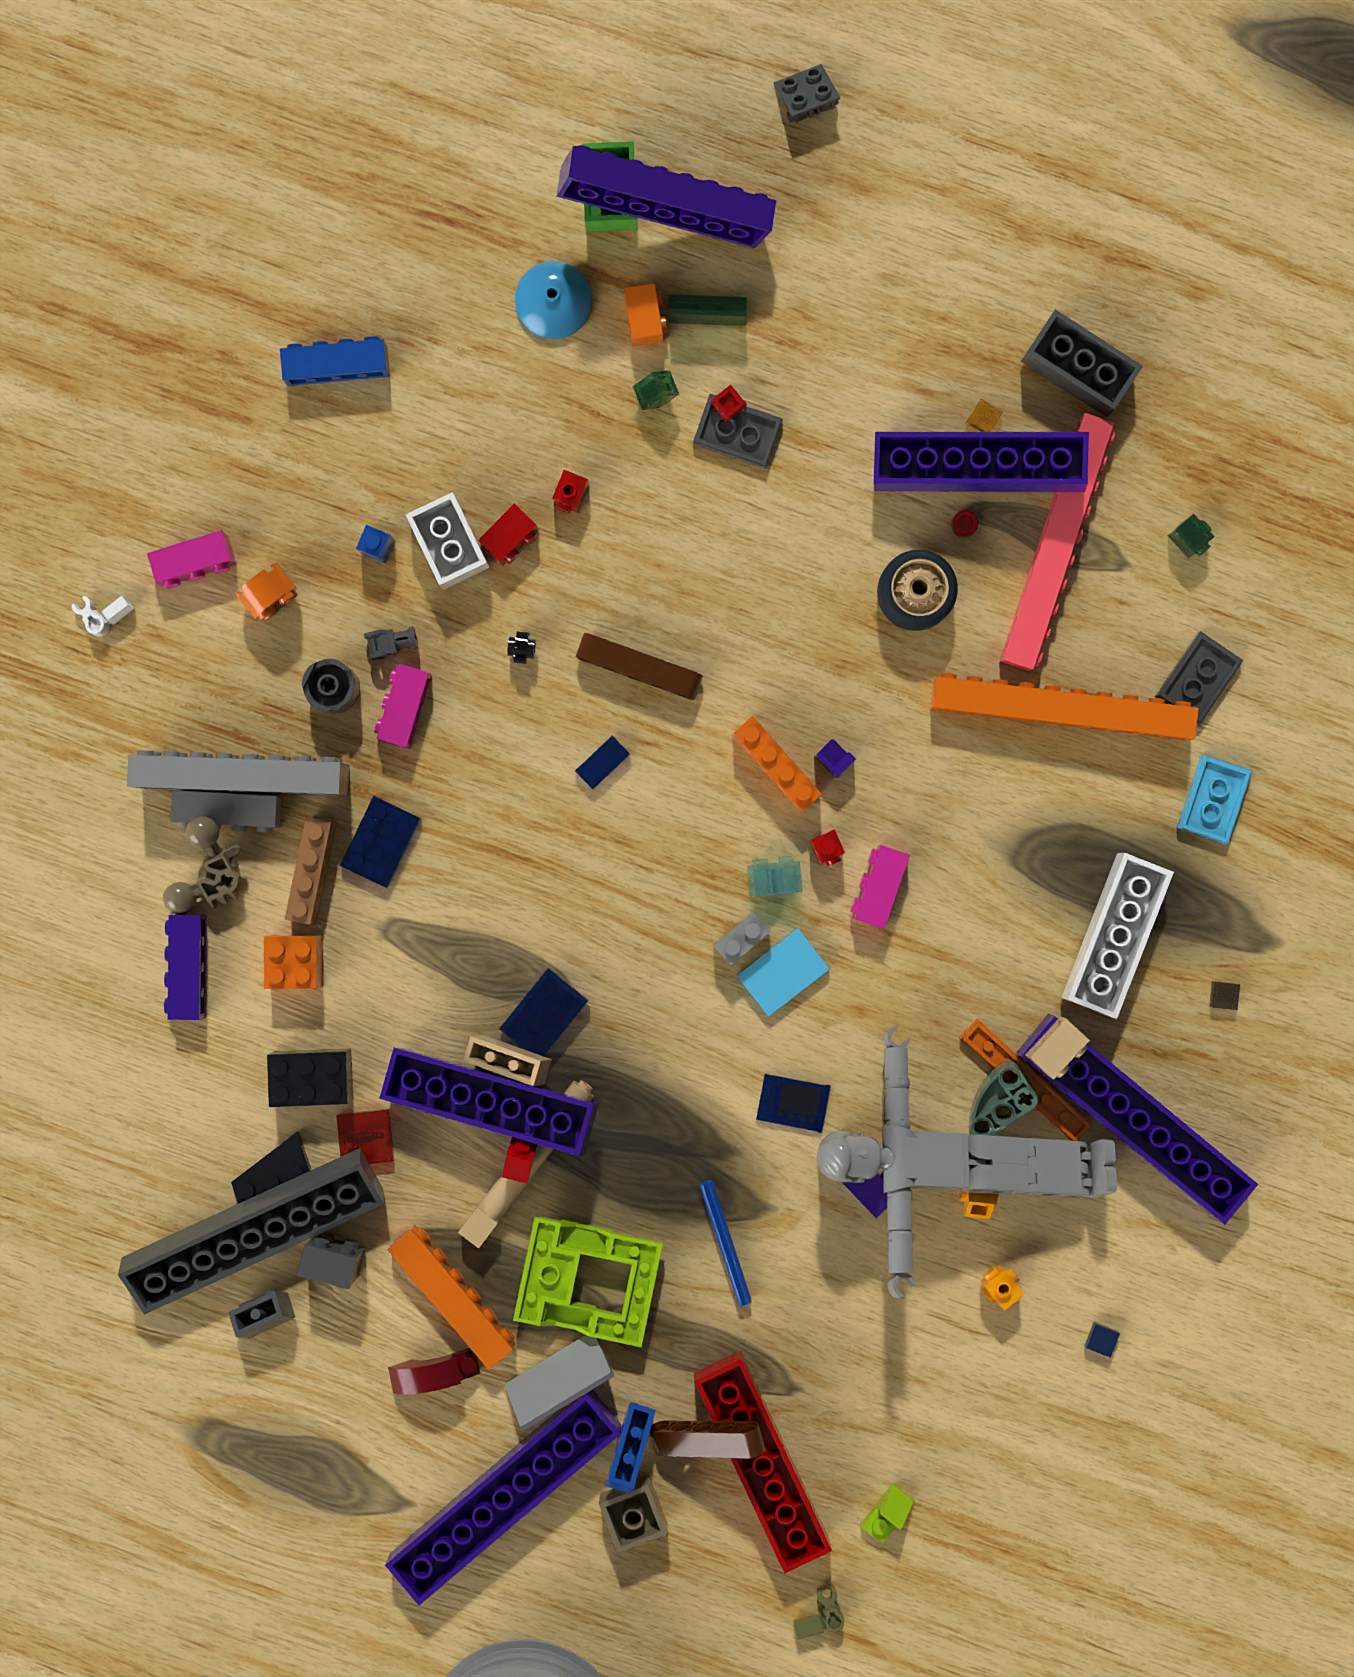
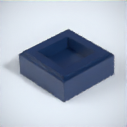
M1093 1322L1084 1346L1089 1350L1111 1358L1120 1333Z

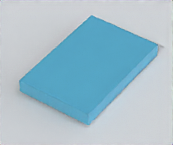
M1200 755L1177 829L1228 845L1252 771L1206 755Z
M797 928L736 976L769 1017L826 973L829 967L799 928Z

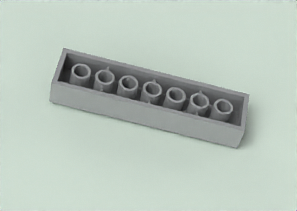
M137 750V755H128L127 787L161 790L348 796L350 765L342 763V759L337 757H322L321 762H318L316 758H311L310 756H295V761H290L291 757L283 755H269V760H265V756L256 754H243L242 759H239V755L229 753H216V758H213L212 754L202 752H190V757H187L186 753L164 751L163 756H161L159 752Z

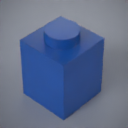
M366 525L356 549L361 554L385 564L395 540L390 534Z

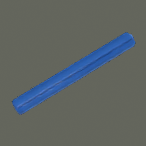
M706 1180L700 1183V1189L738 1305L744 1306L751 1303V1296L712 1180Z

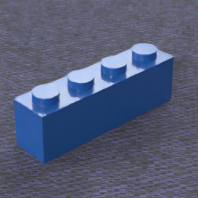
M377 336L366 337L364 341L341 339L338 341L339 343L328 344L326 341H317L312 346L289 344L287 348H280L282 380L287 386L390 377L388 348L384 339H380Z

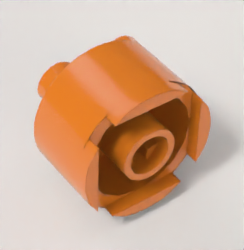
M278 563L270 565L273 570L269 573L262 570L241 587L244 593L237 592L235 594L255 620H269L278 612L276 609L278 605L284 603L287 605L298 596L295 592L297 587Z

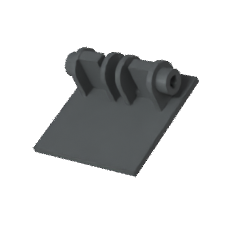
M822 64L774 82L779 95L789 111L787 112V117L790 123L793 121L798 123L806 119L807 114L810 118L813 117V110L819 115L820 111L824 112L834 109L835 105L839 103L840 96Z

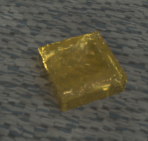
M981 398L966 422L981 432H990L1003 412Z

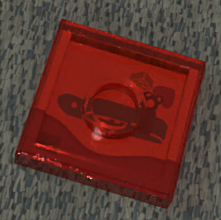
M389 1109L336 1115L340 1157L360 1148L369 1164L394 1161Z

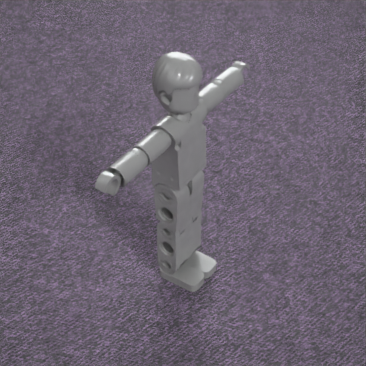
M898 1026L890 1028L883 1036V1042L886 1046V1049H884L886 1125L882 1126L883 1149L880 1148L876 1139L864 1136V1133L852 1134L847 1131H835L828 1134L821 1141L817 1152L819 1169L826 1177L833 1181L862 1183L864 1179L874 1178L879 1169H883V1193H887V1226L889 1231L888 1274L893 1275L888 1281V1290L893 1297L898 1299L905 1298L897 1289L898 1279H903L910 1287L916 1286L913 1277L907 1274L913 1273L912 1190L990 1194L1015 1193L1018 1195L1088 1198L1113 1194L1117 1190L1116 1168L1113 1167L1116 1161L1115 1143L1113 1140L1101 1139L1087 1144V1142L911 1131L909 1119L908 1089L910 1081L908 1078V1048H905L910 1038L903 1041L900 1045L895 1044L891 1036Z

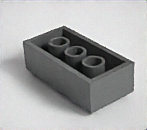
M1056 309L1021 360V362L1106 417L1115 410L1143 367Z

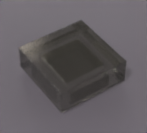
M1212 981L1209 1007L1238 1010L1240 984Z

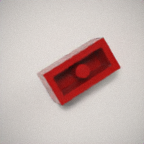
M514 503L478 539V542L503 566L506 562L511 564L520 554L518 550L524 544L528 546L536 539L538 527Z

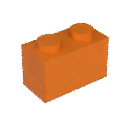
M655 283L624 288L632 346L663 342V333H667L665 317H660L659 308L663 307L661 291L656 292Z

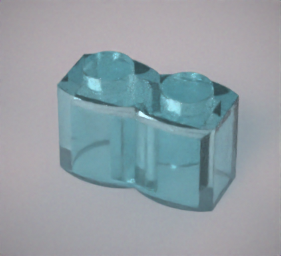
M793 856L778 858V863L768 864V859L752 860V865L747 866L750 897L803 892L800 861H794Z

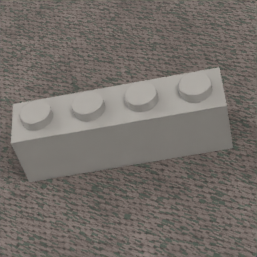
M172 790L170 822H179V828H186L188 823L195 817L206 816L212 818L217 823L219 830H221V825H231L232 831H247V826L257 827L256 832L272 833L273 828H281L282 797Z

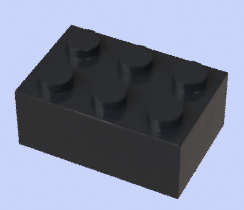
M351 1049L275 1051L267 1054L269 1107L349 1104L353 1101Z

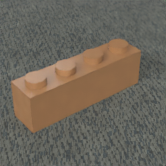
M305 817L284 920L309 925L317 923L337 825L336 822Z

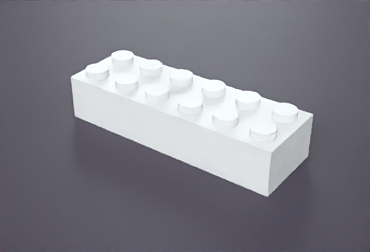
M1117 853L1061 998L1117 1019L1173 876V871L1127 853Z

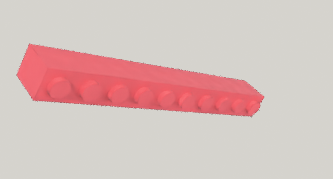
M1084 413L1078 421L1075 432H1089L1088 485L1085 492H1055L999 663L1030 672L1034 667L1038 668L1043 653L1039 651L1042 642L1046 643L1049 638L1051 628L1048 627L1050 618H1054L1058 611L1059 603L1055 602L1058 593L1062 594L1065 589L1067 579L1064 578L1066 569H1070L1074 562L1075 554H1072L1074 544L1078 545L1081 540L1083 530L1080 529L1082 520H1086L1090 513L1091 505H1088L1090 496H1094L1097 491L1099 481L1096 480L1098 471H1102L1105 467L1107 456L1104 453L1106 447H1110L1114 440L1115 432L1112 429L1115 422Z

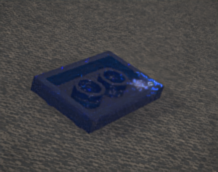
M373 796L340 866L388 888L421 818Z
M548 968L499 1029L524 1050L544 1056L589 999Z

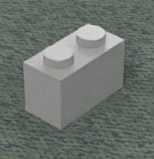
M752 911L713 945L730 965H733L771 931Z

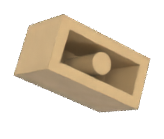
M1060 1017L1025 1055L1048 1077L1054 1080L1056 1077H1062L1069 1069L1068 1064L1074 1057L1079 1058L1087 1050L1086 1044L1090 1040L1070 1021Z

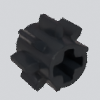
M517 631L516 637H509L507 656H514V663L527 664V658L534 659L536 639H530L528 632Z

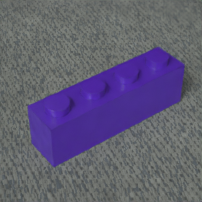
M175 914L169 915V920L165 922L168 946L165 947L164 957L165 961L168 962V972L164 976V985L168 988V998H165L164 1012L167 1014V1020H201L206 1018L207 915Z

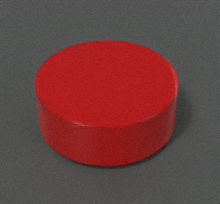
M969 510L958 512L951 522L953 532L959 537L971 536L978 528L977 516Z

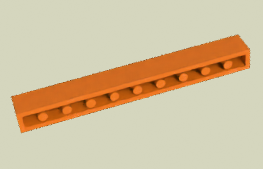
M941 673V677L934 679L930 710L1185 741L1194 740L1196 735L1199 708L1191 707L1190 702L1175 701V705L1165 704V700L1160 698H1149V702L1138 701L1139 696L1123 695L1121 699L1113 698V693L1097 692V695L1086 694L1087 690L1071 689L1070 692L1060 691L1061 687L1046 685L1044 689L1034 688L1035 684L1019 682V686L1008 685L1009 681L993 679V683L982 682L983 678L976 676H967V680L956 679L957 675L950 673Z

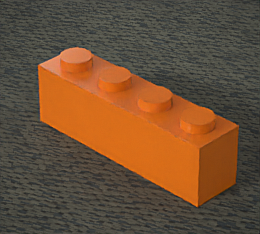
M753 716L733 733L732 736L800 813L822 795Z

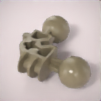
M206 816L195 817L186 826L185 834L187 841L193 847L203 849L206 854L203 862L206 870L199 873L197 882L194 884L175 882L166 888L163 893V901L165 907L172 913L178 915L188 913L194 908L197 899L205 896L213 909L217 908L216 901L227 904L229 895L234 899L239 898L237 885L240 869L237 861L241 847L235 844L229 848L225 846L220 849L217 843L220 831L217 823L212 818Z

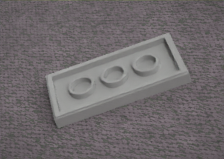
M585 1335L504 1385L518 1423L525 1431L615 1375L599 1338Z

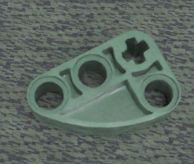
M1002 1062L991 1071L980 1085L974 1097L969 1117L972 1135L993 1136L1036 1106L1038 1098L1034 1086L1015 1062ZM1008 1070H1013L1017 1073L1013 1080H1006L1002 1076ZM1024 1092L1030 1098L1025 1100L1020 1097V1094ZM1000 1106L1010 1108L1009 1113L1004 1116L998 1115L996 1110ZM980 1120L988 1123V1127L983 1130L976 1129L974 1125Z

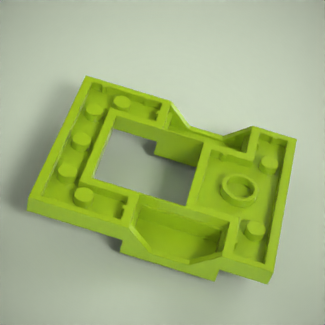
M535 1215L513 1321L537 1326H559L574 1329L589 1337L642 1347L663 1242L612 1232V1229L565 1219L560 1221ZM580 1254L631 1264L621 1314L596 1309L594 1305L571 1301Z

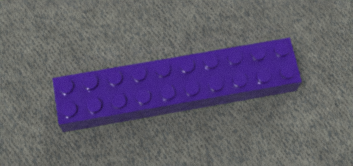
M1048 1013L1016 1054L1210 1215L1226 1225L1258 1186V1183L1088 1043L1086 1044L1087 1050L1079 1058L1074 1057L1069 1062V1069L1062 1077H1056L1054 1080L1048 1077L1025 1055L1058 1020L1057 1017Z
M593 1390L556 1411L389 1554L385 1563L386 1568L418 1606L421 1605L621 1434L622 1424Z

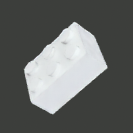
M453 492L406 514L436 580L443 590L490 568Z

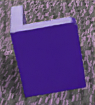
M834 739L830 740L814 756L835 779L856 760L850 752L847 753Z

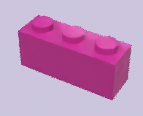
M222 530L147 553L155 582L166 589L178 587L181 585V581L190 579V581L201 580L206 577L205 574L213 571L215 573L227 572L230 570V566L237 564L229 537Z
M399 663L397 669L392 670L389 683L392 684L390 694L386 693L382 702V708L385 709L382 719L379 718L375 726L376 739L408 749L411 748L432 677L429 672Z
M878 845L877 849L872 848L867 863L871 864L868 874L863 873L859 888H862L859 898H854L850 912L854 913L853 919L885 929L910 855L883 845Z

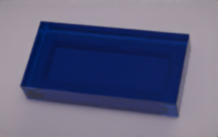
M612 735L575 772L594 790L630 753Z

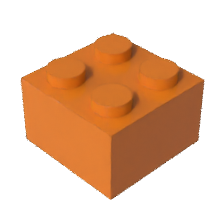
M322 935L264 936V989H317L322 987Z

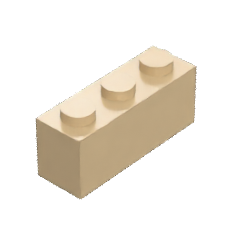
M485 1035L470 1036L463 1061L530 1086H539L545 1084L552 1059Z

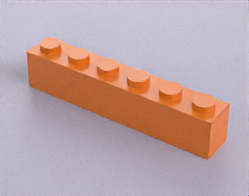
M416 1225L412 1226L392 1243L387 1250L487 1369L490 1370L513 1350L515 1346L513 1341L515 1339L514 1335L507 1327L502 1328L496 1321L498 1320L497 1315L490 1307H484L480 1302L481 1297L473 1287H467L463 1282L464 1277L456 1267L451 1268L446 1262L447 1256L439 1247L435 1249L429 1242L431 1239L429 1234L422 1227L418 1229Z

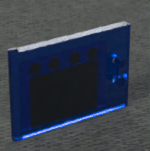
M765 1073L756 1120L822 1133L831 1086Z

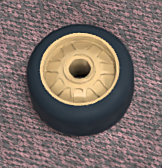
M911 550L895 557L882 572L877 587L879 606L887 619L900 628L912 631L929 629L939 624L953 609L958 594L957 578L950 564L940 555L927 550ZM914 583H920L924 586L925 593L923 595H917L913 592L912 585Z

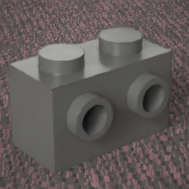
M277 1289L263 1293L262 1297L256 1300L245 1301L239 1304V1308L228 1312L235 1336L248 1339L295 1318L288 1293L277 1291Z

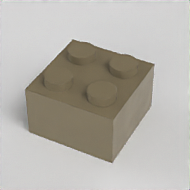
M649 1474L636 1479L634 1490L630 1494L613 1488L600 1493L599 1506L618 1553L667 1535L668 1523Z

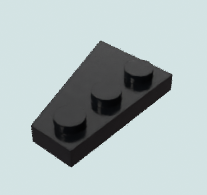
M299 1131L231 1182L238 1204L312 1170Z

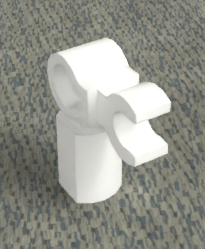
M121 595L104 608L101 615L97 610H94V602L86 596L82 597L86 603L84 609L81 610L75 604L71 605L75 613L83 616L82 620L85 623L86 630L99 637L105 636L109 632L110 624H116L134 610L133 605L124 595Z

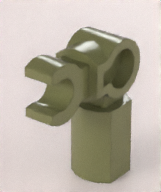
M830 1585L832 1593L829 1597H824L821 1589H817L818 1599L824 1605L822 1607L823 1616L816 1614L794 1620L798 1640L824 1633L823 1630L825 1629L831 1632H838L843 1628L844 1618L839 1604L835 1603L837 1591L834 1585Z

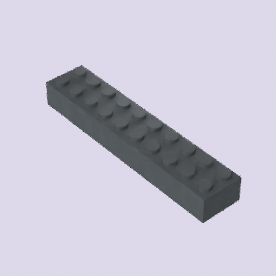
M359 1148L122 1257L118 1276L145 1315L384 1205L383 1187L362 1150Z

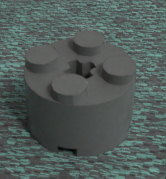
M324 659L313 663L307 668L302 679V688L307 701L313 707L327 713L345 712L354 705L360 691V682L355 672L344 663L335 659ZM328 682L336 686L334 690L326 687Z

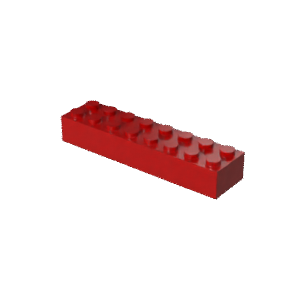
M736 1352L694 1372V1382L712 1421H753L759 1424L766 1449L765 1452L755 1458L730 1459L784 1574L831 1552L832 1547L827 1532L742 1352Z

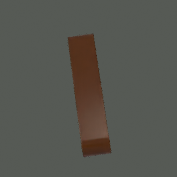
M589 633L583 634L575 656L584 662L690 700H695L703 675Z
M664 1420L652 1424L649 1432L657 1456L755 1458L762 1455L766 1450L759 1424L753 1421Z

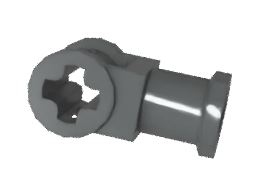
M414 626L399 632L389 629L376 630L364 634V639L368 641L370 650L368 658L370 661L385 659L399 654L398 650L419 648Z

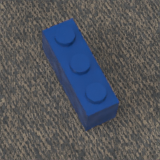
M632 1402L628 1405L621 1427V1434L618 1437L606 1479V1487L628 1494L634 1490L656 1410Z

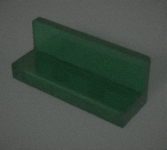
M669 294V323L746 326L747 297Z

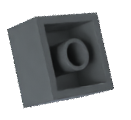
M321 1233L312 1237L304 1247L297 1276L349 1289L358 1278L366 1247L359 1246V1242L345 1239L344 1242L335 1240V1236L328 1233Z

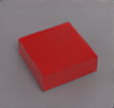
M731 384L710 401L726 423L747 407L746 402Z

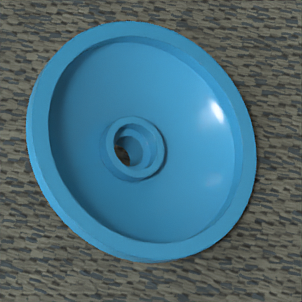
M548 261L535 265L520 279L515 293V306L521 322L533 334L546 339H561L576 333L586 323L592 308V293L588 281L578 269L564 262ZM551 291H555L557 293V296L555 298L548 297V293Z

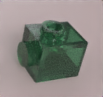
M670 370L652 372L633 386L642 410L660 408L679 395Z
M1195 514L1186 518L1167 535L1187 558L1195 554L1198 557L1211 547L1208 542L1215 537L1211 533V527L1205 521L1199 520Z

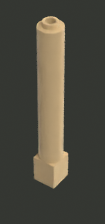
M580 1080L579 1083L573 1081L564 1093L588 1101L594 1098V1095L591 1093L593 1088L583 1080ZM537 1144L528 1183L554 1149ZM501 1175L462 1225L458 1233L479 1248L527 1183L502 1178Z

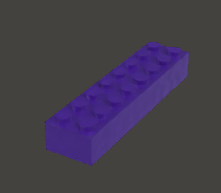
M584 145L573 146L561 165L556 196L751 248H756L772 231L776 200L770 199L762 193L751 194L744 192L740 187H725L719 185L714 180L703 181L694 178L688 173L677 174L670 172L662 166H647L636 159H621L610 152H595L590 147Z
M875 432L874 491L1085 492L1088 485L1089 432Z
M395 1047L393 1048L379 1099L577 1156H583L586 1153L599 1103L539 1086H530L514 1079Z

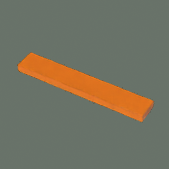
M978 1019L959 1037L993 1069L1005 1061L1015 1062L1034 1086L1038 1098L1035 1108L1071 1141H1079L1093 1126ZM1008 1070L1002 1077L1006 1080H1013L1017 1073L1013 1070ZM1024 1092L1021 1093V1095L1026 1100L1030 1098L1029 1095H1026Z

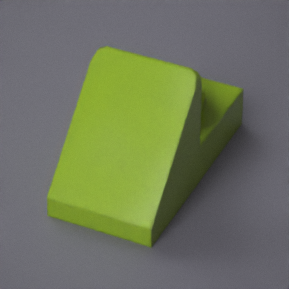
M893 1483L861 1522V1527L882 1544L895 1527L899 1530L903 1528L914 1500Z

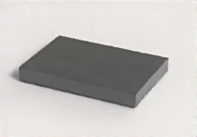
M709 394L693 444L766 469L783 419L746 407L726 423L710 403L715 395Z
M1200 631L1155 696L1164 699L1166 704L1175 705V701L1190 702L1191 707L1199 708L1197 725H1199L1243 660Z

